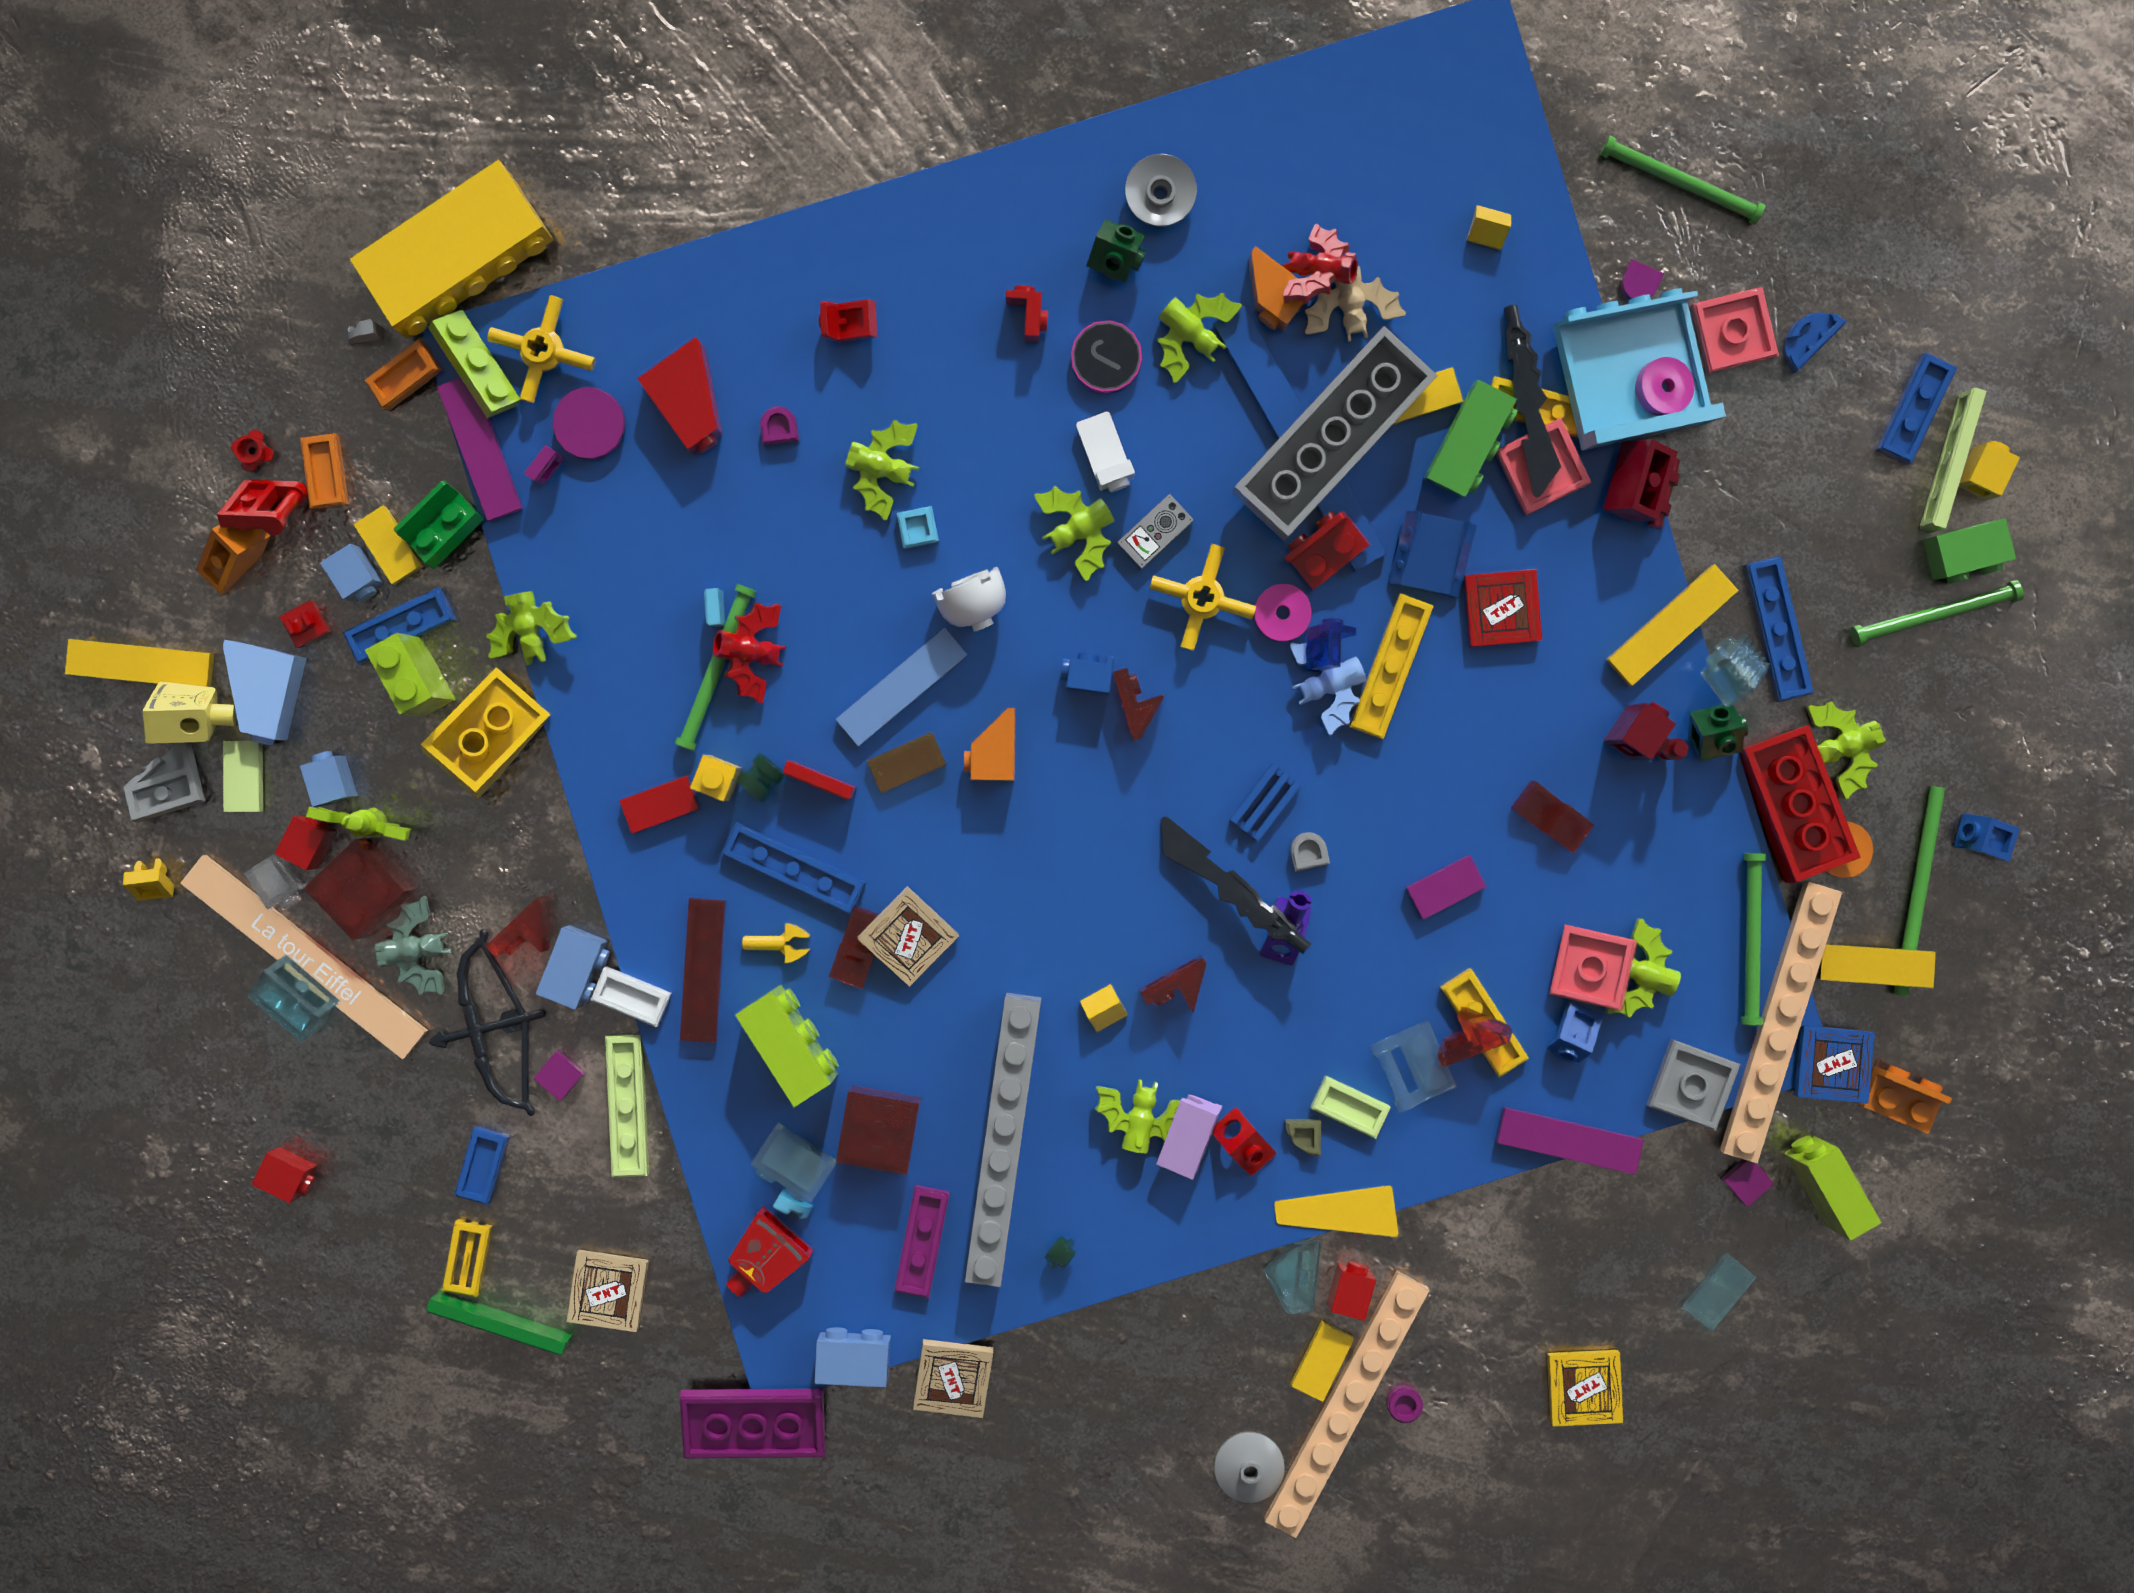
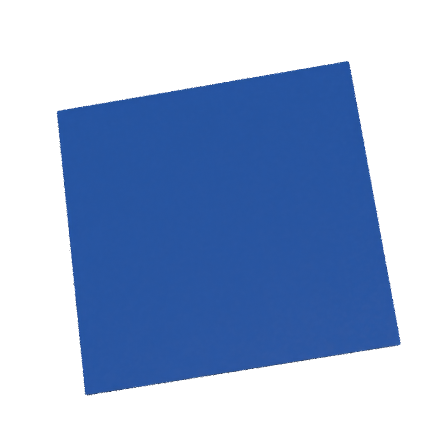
M1510 0L1467 1L464 311L519 398L529 366L522 360L520 350L489 342L487 340L488 331L493 327L524 336L531 329L540 327L549 295L564 300L555 328V333L562 340L564 349L596 358L595 367L592 372L561 362L555 368L543 371L534 403L520 400L516 407L489 417L524 509L522 511L492 522L487 521L452 426L451 429L477 512L484 519L481 525L503 596L533 591L536 607L539 608L544 602H551L552 608L557 614L569 616L568 624L570 630L577 636L575 640L554 644L551 642L547 632L541 627L539 635L544 642L543 649L546 661L540 662L537 656H534L532 664L526 665L525 663V667L536 702L550 714V717L544 723V728L620 972L672 993L658 1027L637 1019L635 1020L750 1389H821L831 1386L815 1384L816 1343L820 1332H826L827 1328H845L847 1333L862 1334V1331L866 1329H877L883 1331V1335H891L890 1367L920 1358L923 1339L967 1344L1334 1231L1278 1224L1274 1203L1279 1200L1392 1186L1395 1210L1398 1211L1565 1159L1497 1143L1495 1139L1503 1107L1634 1137L1687 1122V1120L1646 1105L1670 1038L1741 1064L1724 1110L1733 1108L1759 1026L1741 1024V1016H1745L1747 861L1743 860L1744 853L1766 854V861H1762L1760 1017L1764 1010L1791 922L1740 754L1735 753L1729 756L1701 761L1688 738L1690 712L1724 704L1701 626L1697 627L1633 686H1628L1606 661L1610 655L1688 586L1667 517L1664 518L1661 529H1654L1647 526L1648 521H1627L1603 510L1622 442L1581 451L1579 438L1570 436L1592 483L1528 515H1524L1496 454L1491 462L1484 461L1479 471L1483 478L1475 493L1471 494L1468 492L1464 498H1460L1423 479L1462 403L1392 425L1343 477L1387 554L1356 572L1353 571L1348 563L1313 590L1291 562L1288 563L1284 557L1291 552L1287 546L1303 533L1309 538L1319 530L1316 523L1323 517L1318 508L1315 507L1288 538L1283 541L1232 493L1239 481L1278 439L1226 348L1223 349L1218 346L1211 354L1215 359L1212 362L1203 353H1199L1192 342L1184 341L1182 343V351L1190 368L1178 383H1174L1170 372L1160 366L1164 357V350L1158 339L1165 337L1170 331V327L1158 319L1165 307L1175 297L1186 308H1189L1194 304L1196 294H1200L1205 298H1214L1220 295V293H1224L1225 297L1231 302L1240 303L1246 307L1304 410L1318 398L1383 326L1393 333L1434 373L1453 367L1464 401L1473 382L1478 379L1490 386L1494 376L1513 380L1512 361H1507L1505 339L1507 323L1504 308L1509 305H1518L1522 325L1531 334L1530 346L1538 354L1536 368L1542 371L1538 385L1541 389L1569 396L1552 325L1564 319L1565 312L1576 308L1586 307L1587 312L1597 311L1596 307L1601 305L1602 301ZM1154 154H1168L1182 160L1193 172L1197 184L1196 200L1189 214L1180 222L1166 227L1151 226L1139 220L1130 210L1125 196L1126 180L1131 169L1143 158ZM1158 188L1154 191V196L1157 199H1164L1167 196V192L1162 188ZM1477 205L1511 214V228L1501 250L1466 241ZM1105 219L1119 225H1128L1136 232L1145 235L1140 248L1146 251L1142 265L1138 272L1135 270L1131 271L1126 282L1108 278L1103 273L1086 266L1096 235ZM1315 224H1318L1324 230L1331 231L1336 229L1338 240L1343 243H1349V253L1356 254L1358 266L1361 269V281L1363 283H1371L1379 277L1385 289L1391 292H1399V304L1406 312V315L1402 318L1383 320L1376 306L1369 301H1365L1363 312L1367 318V339L1364 338L1363 332L1351 334V342H1348L1346 328L1343 325L1344 312L1340 307H1336L1331 313L1329 327L1326 332L1306 335L1305 330L1308 325V317L1305 314V310L1314 306L1318 300L1319 294L1309 300V303L1302 306L1284 331L1278 327L1273 330L1259 320V313L1255 310L1248 263L1251 251L1256 246L1282 266L1291 261L1288 258V252H1304L1313 255L1320 253L1310 248L1309 236ZM1292 273V274H1293L1294 276H1296L1298 279H1299V278H1306V277L1311 276V275L1300 276V275H1298L1297 273ZM1332 281L1330 284L1331 290L1336 288L1335 281ZM1026 285L1034 287L1035 292H1042L1041 310L1048 311L1047 332H1040V343L1025 342L1026 306L1007 305L1005 299L1006 290H1014V286ZM865 299L876 301L877 338L840 343L822 337L818 321L821 301H831L837 304ZM1212 317L1202 319L1204 328L1212 331L1216 338L1220 340L1213 327V323L1219 319ZM1110 320L1125 325L1135 334L1141 345L1142 362L1138 375L1128 387L1116 392L1102 394L1089 390L1079 382L1072 368L1071 351L1074 340L1085 327L1094 322ZM428 324L427 328L422 332V336L443 370L435 376L438 386L461 378L429 330L430 324ZM694 337H697L706 349L722 429V435L716 438L718 443L703 454L699 451L692 454L686 448L637 379ZM546 345L537 347L535 352L537 354L542 351L546 352L548 347ZM584 387L598 388L613 396L623 408L626 419V430H624L619 447L607 457L596 460L578 458L567 452L556 439L553 429L554 411L560 400L571 391ZM776 406L790 410L797 420L800 442L764 446L760 427L763 414L768 409ZM1104 412L1110 413L1127 460L1130 459L1135 471L1134 479L1129 480L1130 485L1114 492H1110L1109 488L1100 491L1076 427L1078 422ZM894 420L905 425L916 423L918 428L913 444L910 446H893L886 451L891 459H901L908 464L920 468L919 471L912 469L908 481L914 483V487L903 483H894L887 477L877 479L880 488L891 496L894 501L888 519L883 520L877 512L865 510L864 496L853 488L859 482L861 474L860 471L845 468L850 447L853 441L869 447L872 443L871 431L886 430ZM1513 420L1507 430L1502 427L1496 438V441L1500 442L1499 448L1527 435L1526 424ZM547 445L564 458L550 479L542 486L526 476L524 472L544 446ZM1054 486L1068 494L1081 491V500L1085 506H1090L1093 502L1102 498L1110 510L1115 522L1101 528L1102 536L1111 541V544L1104 550L1102 555L1104 568L1094 571L1087 582L1083 580L1075 566V561L1086 548V540L1077 539L1070 547L1063 548L1052 555L1051 551L1056 548L1050 538L1043 540L1042 537L1054 531L1057 526L1067 524L1071 515L1065 512L1044 514L1034 498L1036 493H1047ZM1171 494L1194 521L1146 566L1140 569L1117 542L1165 497ZM932 506L939 542L904 549L897 513ZM1406 511H1420L1430 515L1470 522L1477 526L1464 576L1537 569L1542 641L1469 647L1464 581H1462L1458 598L1389 584L1391 566L1399 543V528L1404 523ZM1211 544L1219 545L1225 549L1215 580L1221 585L1224 597L1255 605L1258 597L1269 587L1277 584L1293 585L1303 591L1309 599L1312 609L1311 621L1307 629L1297 638L1286 642H1277L1268 639L1258 630L1254 616L1250 620L1219 611L1213 617L1203 619L1194 651L1187 650L1180 646L1190 615L1184 610L1181 598L1149 589L1152 577L1154 575L1186 585L1192 578L1202 576ZM994 567H998L1004 582L1006 598L1002 610L991 617L994 624L984 629L973 631L972 626L957 627L943 618L933 598V592L940 588L946 591L951 589V583L987 569L990 572ZM737 584L757 591L755 598L751 597L744 616L752 611L755 603H760L763 606L781 605L778 625L759 630L755 633L754 638L758 642L769 641L772 644L786 646V650L780 649L778 662L783 663V666L763 665L758 661L749 663L750 670L757 677L765 680L767 684L763 703H757L749 696H739L736 683L731 678L724 676V673L730 667V660L727 659L694 743L697 746L695 751L675 744L677 736L681 737L713 656L714 637L719 630L724 628L711 627L706 624L705 589L719 588L724 592L726 621L737 595L735 587ZM1201 589L1199 593H1193V598L1198 599L1196 604L1200 607H1203L1206 602H1212V597L1207 596L1208 590ZM1401 593L1433 605L1434 607L1384 739L1381 740L1352 729L1349 725L1339 727L1332 736H1328L1321 716L1334 703L1335 694L1326 693L1318 700H1312L1299 705V701L1304 699L1300 689L1293 690L1292 687L1305 682L1310 677L1320 676L1324 669L1316 665L1299 666L1291 652L1290 644L1307 643L1313 638L1321 647L1330 648L1336 646L1337 659L1342 663L1357 656L1367 679L1398 594ZM1280 606L1276 610V615L1279 619L1284 620L1288 618L1289 611L1286 607ZM943 628H946L968 656L858 747L837 722L836 718ZM515 633L524 660L523 651L520 645V636L517 633ZM1078 653L1098 655L1099 662L1106 663L1107 656L1114 657L1109 694L1066 688L1067 680H1060L1063 658L1078 659ZM1365 682L1351 687L1355 697L1360 698ZM1651 702H1654L1669 711L1670 714L1667 718L1676 723L1667 738H1680L1684 740L1689 750L1687 755L1680 760H1662L1656 756L1652 760H1632L1603 740L1627 705L1641 703L1649 705ZM1357 704L1350 710V713H1349V720H1350V722H1351V719H1352V716H1353V714H1354V711H1355V708H1356ZM1007 708H1015V780H971V773L964 772V751H971V743ZM703 755H712L743 768L730 801H721L694 790L700 806L699 810L631 834L619 800L684 776H689L692 784ZM787 760H792L857 787L853 798L845 800L784 775L782 771ZM1274 763L1302 785L1262 838L1257 841L1229 819L1270 765ZM1274 774L1240 818L1242 821L1246 822L1279 779L1278 776ZM1286 782L1252 826L1254 830L1259 828L1290 787ZM1163 817L1170 818L1209 849L1211 853L1207 858L1223 871L1234 870L1257 891L1263 902L1269 907H1272L1273 904L1275 905L1278 897L1289 899L1290 894L1294 891H1303L1310 896L1312 900L1311 904H1309L1311 905V912L1305 938L1312 944L1304 954L1299 952L1293 965H1287L1260 956V950L1268 932L1264 929L1254 928L1247 917H1240L1234 904L1219 900L1218 885L1164 856L1161 819ZM739 822L865 881L866 883L851 915L721 855L735 823ZM1305 832L1319 835L1325 841L1330 864L1295 872L1290 854V846L1293 839ZM1467 855H1471L1486 887L1425 919H1421L1405 887ZM907 886L959 934V937L910 987L858 940V936ZM1638 918L1644 919L1648 926L1654 929H1661L1660 937L1663 945L1673 951L1666 958L1665 967L1681 973L1679 986L1672 997L1655 992L1652 997L1654 1007L1639 1008L1630 1018L1625 1017L1622 1013L1607 1014L1605 1013L1606 1007L1550 994L1565 925L1631 939L1636 920ZM786 923L796 925L810 934L809 938L793 937L790 941L786 942V944L791 945L797 950L810 949L804 956L790 963H785V955L780 950H744L742 948V938L744 936H780L785 932ZM1284 945L1271 946L1278 953L1285 954L1290 952V949ZM1637 945L1634 958L1640 962L1646 960V954ZM1468 968L1473 970L1529 1057L1528 1060L1500 1078L1495 1074L1440 986ZM1629 979L1627 992L1637 987L1633 979ZM1111 984L1128 1016L1096 1032L1080 1000ZM779 985H782L784 990L790 988L800 1003V1007L797 1008L804 1021L808 1018L812 1021L820 1035L816 1040L823 1051L828 1048L832 1052L839 1067L835 1068L838 1075L830 1085L795 1107L789 1101L735 1016L743 1008ZM1811 991L1801 1025L1822 1027ZM1006 993L1041 997V1005L1001 1287L967 1283L965 1278ZM1571 1001L1603 1015L1593 1052L1579 1063L1564 1061L1556 1055L1557 1053L1547 1049L1549 1041L1557 1035L1565 1006ZM1799 1033L1780 1093L1794 1089ZM1325 1075L1391 1107L1376 1139L1310 1108ZM1138 1079L1142 1080V1087L1152 1088L1153 1083L1158 1082L1156 1104L1152 1109L1154 1118L1163 1114L1170 1100L1187 1099L1188 1095H1194L1223 1106L1216 1124L1231 1110L1238 1108L1255 1130L1276 1151V1155L1254 1175L1250 1176L1228 1154L1212 1134L1199 1169L1192 1180L1156 1165L1165 1142L1158 1136L1150 1138L1149 1149L1146 1154L1123 1149L1122 1142L1125 1132L1123 1130L1109 1132L1107 1130L1108 1122L1106 1117L1095 1110V1107L1098 1105L1096 1087L1102 1086L1116 1089L1120 1093L1122 1109L1128 1114L1134 1107L1133 1095L1136 1093ZM1284 1119L1321 1120V1157L1305 1153L1291 1141L1285 1128ZM1239 1122L1229 1124L1224 1132L1225 1138L1235 1137L1240 1132L1241 1124ZM915 1185L950 1191L929 1298L894 1291ZM783 1189L814 1206L807 1218L799 1219L798 1215L792 1211L786 1215L774 1209L773 1205ZM764 1205L813 1249V1252L803 1265L766 1294L753 1284L743 1297H739L726 1284L737 1271L729 1263L728 1259L754 1217Z

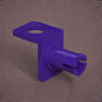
M1298 890L1292 892L1289 899L1278 897L1275 906L1295 925L1298 933L1305 938L1311 912V905L1309 904H1311L1312 900L1310 896ZM1269 934L1260 950V956L1287 965H1293L1299 954V951L1286 941L1272 940ZM1284 945L1290 949V952L1285 954L1278 953L1271 946Z

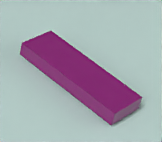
M915 1185L894 1289L895 1292L929 1298L950 1191Z

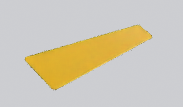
M1392 1186L1279 1200L1274 1203L1276 1221L1280 1225L1397 1237L1399 1234Z

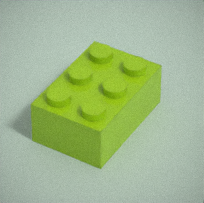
M779 985L743 1008L735 1016L789 1101L795 1107L830 1085L838 1075L835 1068L839 1067L832 1052L828 1048L823 1051L816 1040L820 1035L809 1018L804 1021L797 1010L800 1007V1003L790 988L784 990L783 986Z

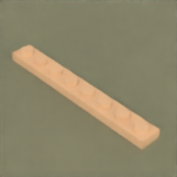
M1809 881L1803 882L1761 1016L1763 1017V1025L1758 1026L1719 1150L1722 1153L1758 1164L1841 899V891Z
M1396 1270L1264 1516L1266 1523L1297 1538L1430 1290L1427 1286Z

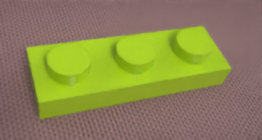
M463 310L431 322L428 327L487 418L518 405L521 399Z

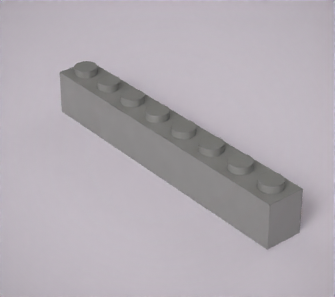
M1006 993L965 1278L967 1283L1001 1287L1041 997Z

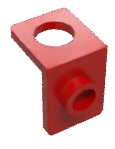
M1238 1108L1231 1110L1214 1127L1212 1134L1228 1154L1250 1176L1254 1175L1276 1155V1151L1255 1130ZM1233 1122H1239L1241 1124L1240 1132L1233 1138H1225L1224 1132L1226 1127Z

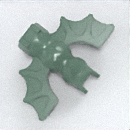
M423 896L414 903L404 902L401 905L399 917L386 924L391 929L393 938L376 941L374 949L378 966L385 967L396 964L399 967L400 976L398 982L413 984L418 990L419 995H422L424 992H436L442 995L445 992V986L441 971L426 969L420 966L417 960L422 956L430 958L439 954L451 953L452 950L444 948L443 938L447 937L448 933L427 934L421 938L411 934L412 929L417 924L426 921L430 917L428 899L426 896Z

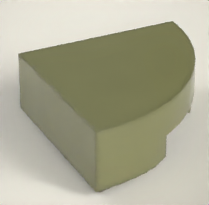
M1284 1119L1285 1128L1291 1141L1305 1153L1321 1157V1120Z

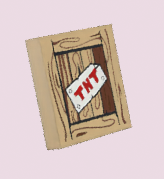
M907 886L858 936V940L910 987L959 937V934Z
M579 1250L576 1254L567 1322L637 1332L640 1325L649 1260Z
M923 1339L913 1410L983 1418L993 1358V1347Z

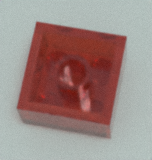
M370 838L355 839L303 888L352 940L367 937L417 890Z
M852 1085L847 1095L836 1162L907 1175L912 1158L922 1097Z

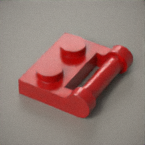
M244 480L217 513L220 527L236 528L240 531L263 529L270 535H279L287 525L286 519L295 507L303 504L308 498V490L303 483L297 481ZM277 499H282L274 511H269Z

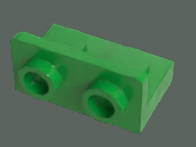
M443 480L394 527V531L399 537L410 544L425 564L434 570L484 519L465 496Z

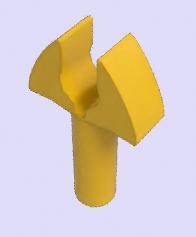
M786 923L785 932L780 936H744L742 938V948L744 950H780L785 955V963H790L804 956L810 949L797 950L791 945L786 944V942L790 941L793 937L809 938L810 934L796 925Z

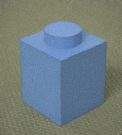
M348 544L320 562L344 600L357 601L358 603L364 602L377 593L375 588L384 583L362 547Z
M326 751L310 756V763L300 765L312 807L327 806L358 796L346 756H333L332 751Z

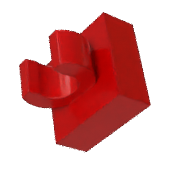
M309 600L279 616L295 648L301 649L332 633L316 601Z

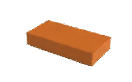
M418 339L365 379V382L382 409L390 411L443 370L425 341Z
M333 433L300 438L310 509L318 510L349 505L340 436Z

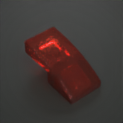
M1533 780L1529 782L1510 808L1573 854L1594 827L1592 822L1573 807L1563 803L1546 788Z
M855 905L831 968L830 978L861 989L864 987L875 955L858 940V936L879 915L878 913Z

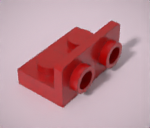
M1330 511L1316 523L1319 530L1309 538L1303 533L1287 546L1291 552L1284 558L1288 563L1291 562L1313 590L1371 545L1345 511L1337 515Z

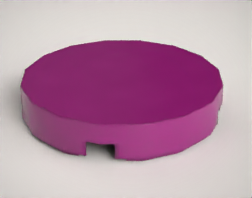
M584 387L571 391L560 400L554 411L553 429L556 439L567 452L578 458L596 460L607 457L619 447L624 430H626V419L623 408L613 396L598 388Z

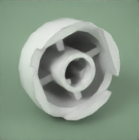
M994 567L990 572L987 569L951 583L952 588L946 591L940 588L932 593L943 618L957 627L972 626L973 631H978L994 624L991 617L1002 610L1006 598L1004 582L998 567Z

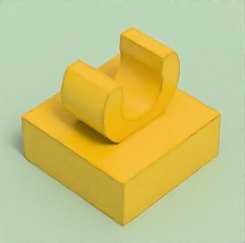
M155 859L153 869L147 870L146 865L142 861H137L133 872L124 873L123 886L138 902L173 897L174 884L166 876L167 867L160 859Z

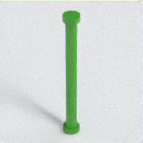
M1611 135L1608 136L1603 145L1600 156L1605 158L1608 156L1614 157L1749 218L1748 222L1756 225L1764 212V204L1758 202L1755 205L1615 142L1616 138Z
M2014 580L2008 582L2006 587L1870 626H1853L1850 631L1851 638L1856 647H1861L1872 639L2005 601H2021L2024 598V591L2020 582Z
M737 584L735 587L737 595L723 631L736 632L737 622L735 616H744L751 597L755 598L757 591ZM712 656L681 737H676L675 744L695 751L697 746L694 743L727 659Z
M1744 853L1743 860L1747 861L1745 1016H1741V1024L1763 1025V1017L1759 1016L1762 861H1766V854Z

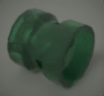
M759 752L752 760L753 766L748 771H743L736 780L751 795L764 802L770 795V788L774 784H779L786 775L773 761Z

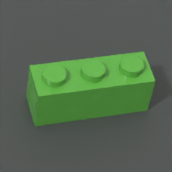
M1479 379L1473 382L1423 479L1460 498L1466 497L1468 492L1474 494L1483 478L1479 471L1484 461L1491 462L1500 446V442L1496 441L1502 427L1506 430L1510 427L1518 410L1513 408L1517 399Z

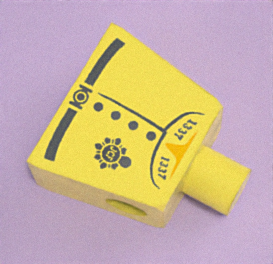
M159 682L143 709L145 742L155 744L208 741L217 725L236 726L237 715L235 705L218 704L217 690L213 687Z

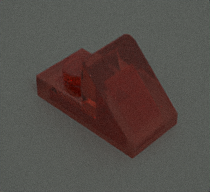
M1124 668L1114 671L1113 677L1132 741L1141 739L1165 694L1137 702L1136 695L1142 693L1136 673L1129 675L1128 669Z
M546 895L537 897L485 946L495 957L507 953L509 956L512 955L525 943V940L522 938L523 935L539 952L542 953L549 950L550 900Z
M1202 955L1140 988V993L1147 1005L1154 1002L1156 1006H1159L1175 997L1173 991L1179 988L1191 1011L1194 1012L1207 964Z
M1461 1007L1458 1013V1020L1466 1035H1463L1462 1032H1456L1444 1038L1437 1057L1442 1068L1509 1043L1513 1031L1510 1025L1470 1008Z

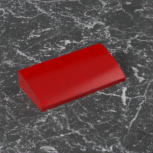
M1809 725L1743 748V752H1739L1756 810L1785 884L1802 881L1861 858Z

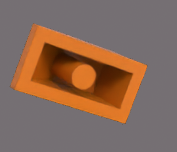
M1255 246L1248 259L1255 310L1259 313V320L1273 330L1278 327L1284 331L1305 304L1304 301L1300 300L1290 301L1287 304L1284 303L1283 292L1289 280L1298 278Z
M218 525L210 532L196 571L222 595L262 557L270 535L263 529L240 531L236 528H226Z
M1007 708L971 743V751H964V772L971 773V780H1015V708Z

